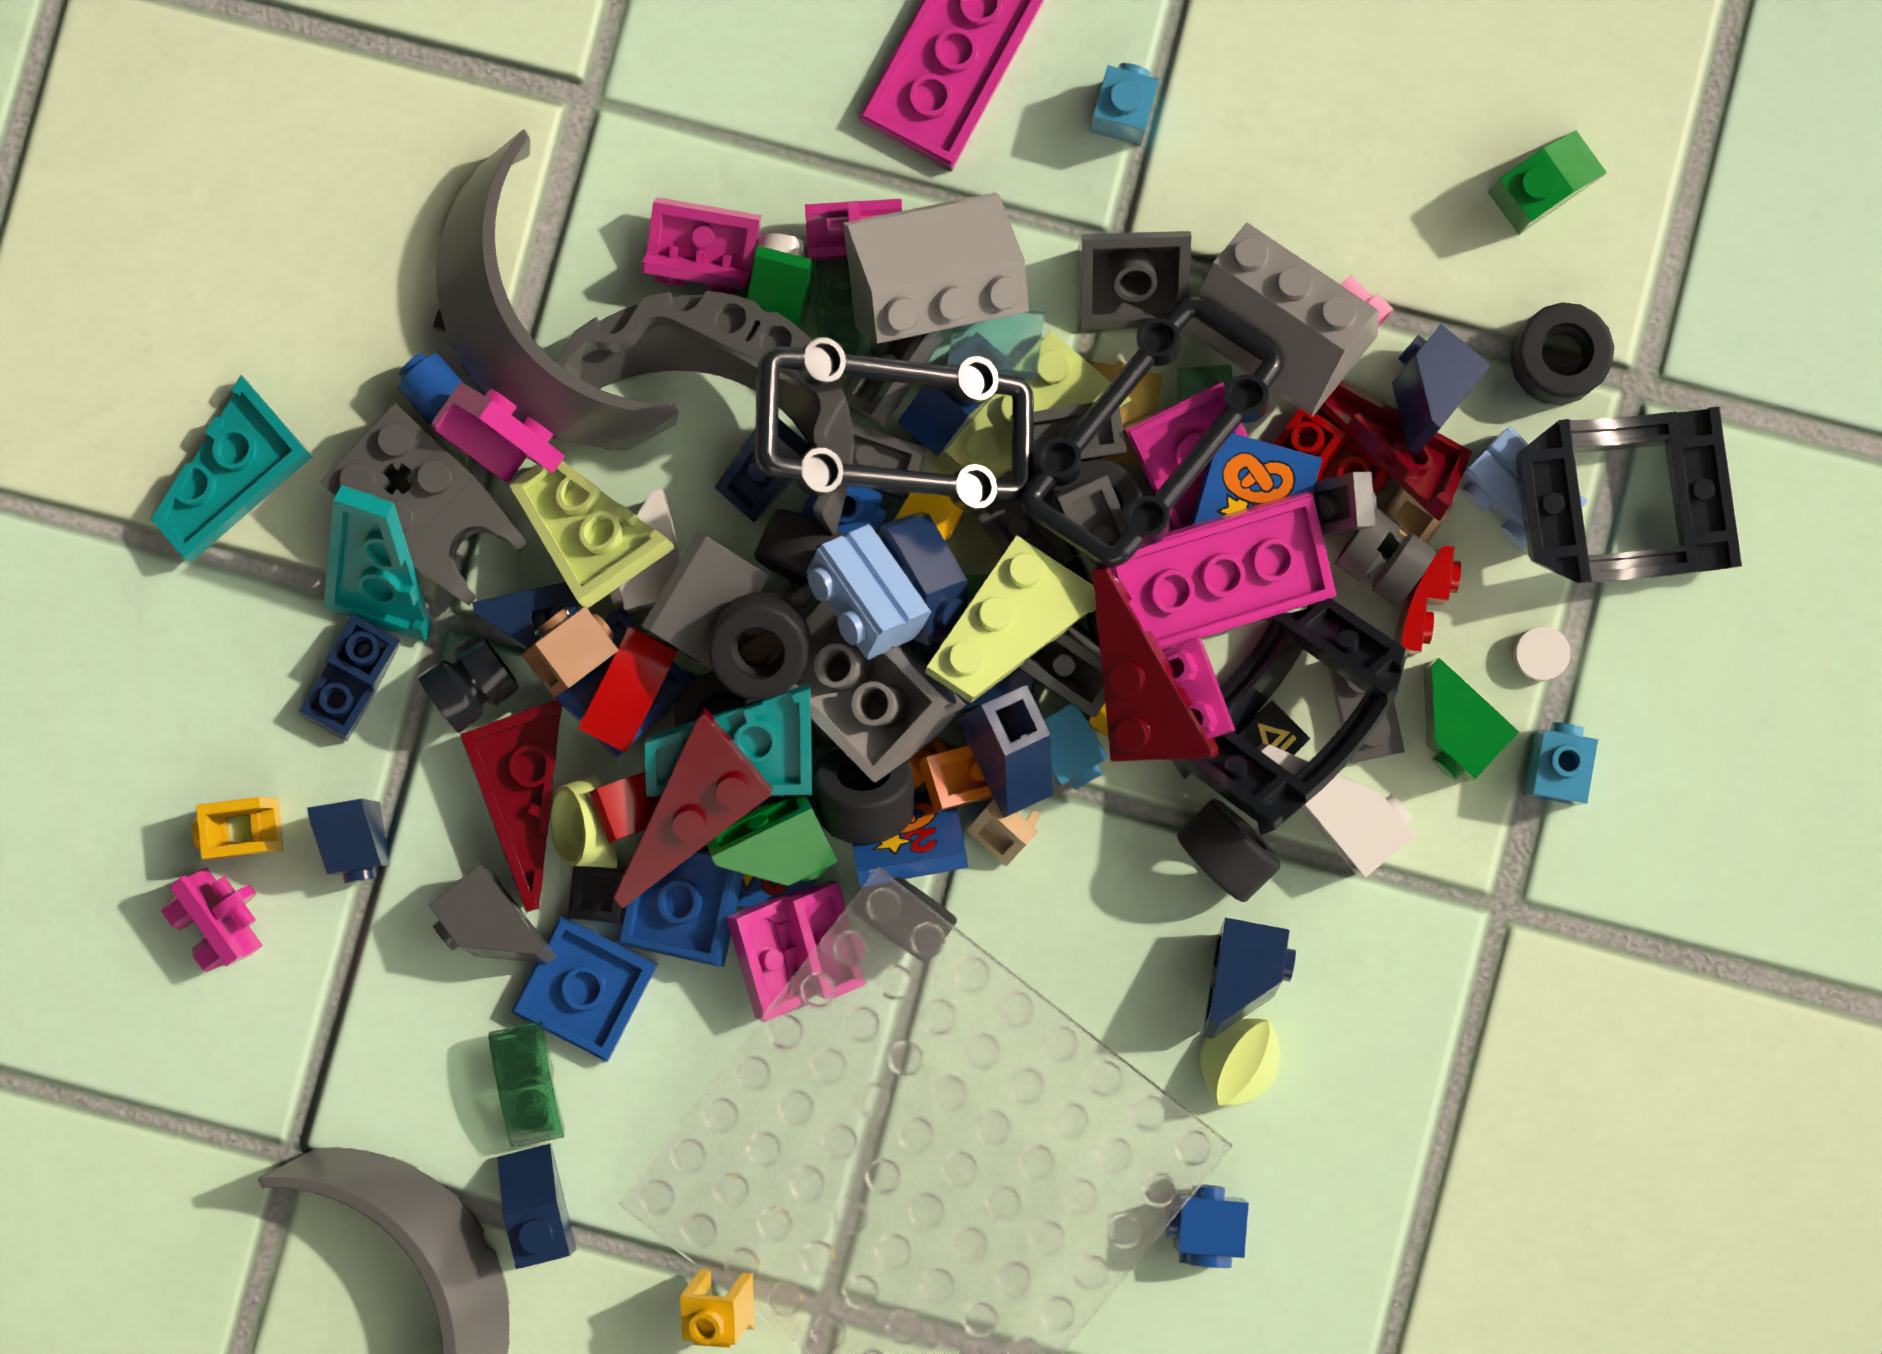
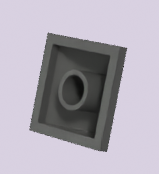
M1191 231L1082 234L1078 247L1081 330L1139 328L1149 319L1165 318L1179 301L1189 298Z
M698 531L643 622L642 627L676 648L683 655L712 669L709 662V639L720 612L735 598L752 592H760L770 575Z

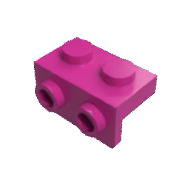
M656 197L652 205L647 252L642 260L641 272L653 274L655 281L667 285H683L687 280L705 283L706 289L712 292L736 294L738 289L747 290L751 282L762 215Z
M460 382L431 423V428L504 482H509L526 458L553 474L565 457V455L548 443L553 437L550 431L528 416L521 423L512 416L517 406L491 388L484 396Z

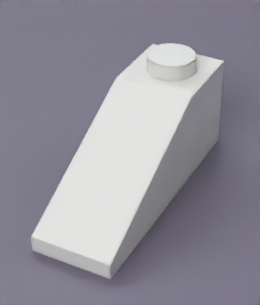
M1261 744L1257 747L1258 750L1293 775L1308 763L1304 759L1269 744ZM1338 774L1326 787L1301 807V810L1355 875L1367 877L1415 836L1406 824L1412 817L1396 797L1390 794L1384 798L1381 793Z

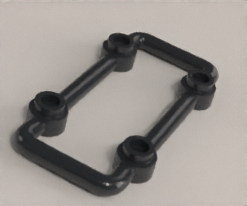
M1189 297L1183 299L1171 309L1165 318L1149 319L1139 327L1136 335L1137 352L1065 438L1055 437L1041 445L1037 453L1038 471L1026 484L1021 494L1022 508L1033 521L1104 567L1124 565L1133 557L1141 545H1153L1166 537L1170 529L1169 511L1240 423H1252L1265 415L1268 409V389L1279 377L1284 367L1283 354L1274 342L1203 298ZM1195 318L1261 360L1262 363L1252 375H1239L1229 381L1224 392V410L1154 496L1138 497L1128 505L1125 512L1126 530L1114 545H1109L1043 501V498L1053 486H1065L1078 478L1082 469L1081 452L1152 366H1165L1177 358L1180 352V332L1191 319Z
M817 338L802 348L772 347L764 352L757 366L756 462L761 471L769 477L793 480L804 493L812 496L823 495L841 485L947 496L956 507L967 512L986 507L992 501L1005 503L1019 502L1026 484L1033 477V390L1029 383L1021 376L997 372L989 360L979 356L970 357L955 367L844 354L841 346L829 338ZM779 369L797 370L803 380L814 386H824L840 376L951 388L952 393L960 401L968 404L978 403L993 394L1010 395L1012 397L1011 481L995 480L993 474L986 467L977 464L964 467L953 475L844 464L833 451L826 448L813 449L800 456L799 459L780 457L777 453Z

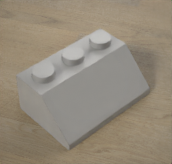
M996 192L843 223L855 327L877 344L1029 312L1025 259L1000 195Z
M1247 222L1213 262L1197 297L1208 300L1274 342L1280 348L1284 357V367L1270 388L1312 417L1378 336V309ZM1195 318L1191 319L1184 327V330L1250 375L1262 363L1261 360Z
M822 601L805 619L810 630L808 661L799 681L789 690L811 683V719L873 782L879 781L929 745L966 705L952 690L925 673L927 665L905 643L895 648L891 647L888 651L867 660L856 644L850 645L842 637L838 627V617L827 601ZM781 647L765 664L773 662L779 656Z

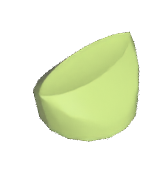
M597 774L559 786L553 793L550 811L551 836L557 853L568 866L617 868L615 841L608 842L589 791L602 786Z
M1259 1018L1241 1019L1213 1039L1205 1038L1199 1053L1200 1072L1204 1083L1214 1101L1219 1106L1226 1107L1242 1105L1262 1095L1274 1082L1280 1064L1279 1040L1269 1020Z

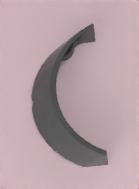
M523 129L475 169L458 193L444 224L437 257V292L440 312L451 346L461 354L463 359L462 366L475 385L484 395L491 388L516 405L517 408L512 414L516 419L523 422L526 416L530 417L553 434L552 439L558 438L576 444L604 447L605 450L630 449L675 426L679 415L675 404L638 401L614 395L598 389L566 371L532 339L514 312L504 289L496 255V216L500 194L511 165L530 155V137L526 130Z
M706 291L704 295L672 296L671 292L643 297L639 304L620 310L600 321L597 317L588 321L574 332L556 363L580 380L598 389L629 377L647 373L692 371L720 376L756 391L757 366L759 359L765 351L772 347L780 346L802 348L812 340L781 314L764 311L757 302L712 291ZM780 368L778 408L797 426L808 444L812 447L811 450L826 448L833 451L842 463L853 464L854 438L849 406L838 378L824 386H814L803 380L797 370ZM839 485L834 490L820 495L813 507V512L822 528L832 535H835L837 532L848 486Z
M342 1147L316 1148L257 1179L262 1189H296L339 1201L362 1213L384 1229L406 1252L424 1280L436 1310L443 1354H508L510 1345L508 1305L510 1302L503 1269L495 1249L489 1247L485 1241L482 1225L471 1210L449 1188L446 1189L432 1177L418 1170V1167L401 1159L370 1151Z

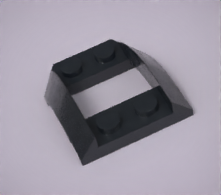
M1720 406L1686 412L1675 411L1618 418L1558 420L1517 453L1516 468L1528 556L1533 563L1578 584L1654 578L1742 566ZM1665 445L1679 547L1588 555L1574 453Z
M1332 598L1307 605V609L1271 616L1272 622L1255 648L1220 687L1235 731L1213 738L1218 745L1219 753L1213 758L1171 760L1184 779L1193 774L1255 820L1258 824L1260 835L1276 830L1337 776L1368 739L1397 694L1407 658L1406 648ZM1305 650L1366 693L1349 718L1328 743L1304 767L1293 775L1240 737L1238 733L1273 695L1294 666L1302 651Z

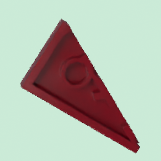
M1342 380L1320 408L1433 518L1441 521L1451 505L1473 451L1437 432L1422 450L1415 455L1407 448L1399 411Z
M1099 567L1092 570L1110 761L1213 758L1218 755V745L1213 737L1208 739L1189 707L1193 705L1185 689L1175 681L1173 668L1152 632H1145L1128 603L1132 598L1122 581L1113 575L1111 567Z
M557 700L460 734L465 752L526 914L539 909L559 724L562 705Z
M706 708L699 712L686 744L672 769L671 776L662 790L646 824L633 857L623 873L621 882L614 895V900L621 908H624L772 795L773 787Z

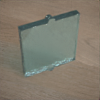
M1029 310V312L954 327L948 366L955 367L970 357L979 356L989 360L997 372L1015 374L1025 380L1037 381L1045 311Z

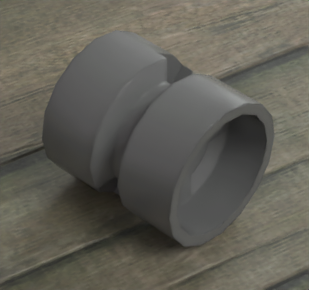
M1376 507V527L1356 531L1334 564L1358 581L1365 578L1372 580V591L1394 607H1398L1424 574L1438 550L1414 533L1405 537L1400 534V524ZM1381 553L1388 555L1386 560L1383 559Z

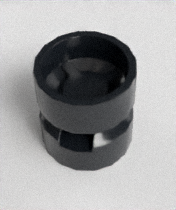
M480 632L455 649L456 662L454 664L443 660L440 663H435L417 676L429 698L457 733H461L479 720L483 713V703L487 702L498 706L521 689L507 665Z

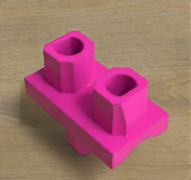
M902 199L805 204L808 258L811 261L847 259L843 223L902 211Z
M1196 638L1163 651L1173 668L1175 681L1185 689L1193 705L1189 707L1207 738H1216L1235 731L1202 638Z
M206 867L193 875L179 878L169 886L174 894L161 908V912L170 925L180 931L195 922L205 938L192 948V956L203 971L208 972L224 964L227 967L253 955L263 947L249 927L256 921L245 905L257 895L251 885L235 891L225 876L216 880Z

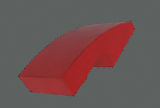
M1300 408L1274 442V445L1323 458L1316 482L1351 472H1371L1373 491L1377 497L1391 478L1360 446L1347 438L1346 432L1315 413L1312 417Z
M1444 545L1438 549L1434 559L1406 598L1394 641L1406 648L1407 655L1414 656L1422 652L1423 644L1431 643L1434 630V612L1426 611L1427 604L1442 605L1449 601L1450 593L1458 592L1461 579V561L1453 560L1455 546Z
M628 625L617 646L618 651L612 655L604 670L603 678L578 723V729L627 753L677 653L676 648L631 625Z
M645 771L589 791L609 843L644 832L646 824L660 797L646 796Z

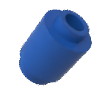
M419 353L411 358L399 371L398 374L402 380L397 389L431 426L432 421L459 383H465L438 353L428 357L423 353Z

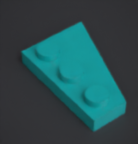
M240 375L231 391L234 395L219 418L215 416L205 431V434L208 436L191 463L183 466L151 518L153 523L180 555L190 563L313 457L242 375Z
M341 485L333 499L323 608L350 617L354 614L370 624L425 642L432 629V623L395 504L378 498L373 494L363 493Z
M811 683L788 690L784 694L767 700L760 699L712 715L773 787L772 795H812ZM695 721L646 737V796L661 795L671 776L676 760L681 754L694 727Z

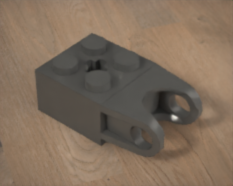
M396 403L389 408L320 481L334 496H336L341 485L393 502L414 567L468 606L477 596L468 588L465 579L457 568L456 555L461 543L469 536L483 532L496 535L501 540L511 543L519 551L528 544L525 537L484 486ZM406 472H411L407 477V481L411 485L410 489L404 494L396 489L392 495L391 490L394 486L392 481L399 473L404 475Z

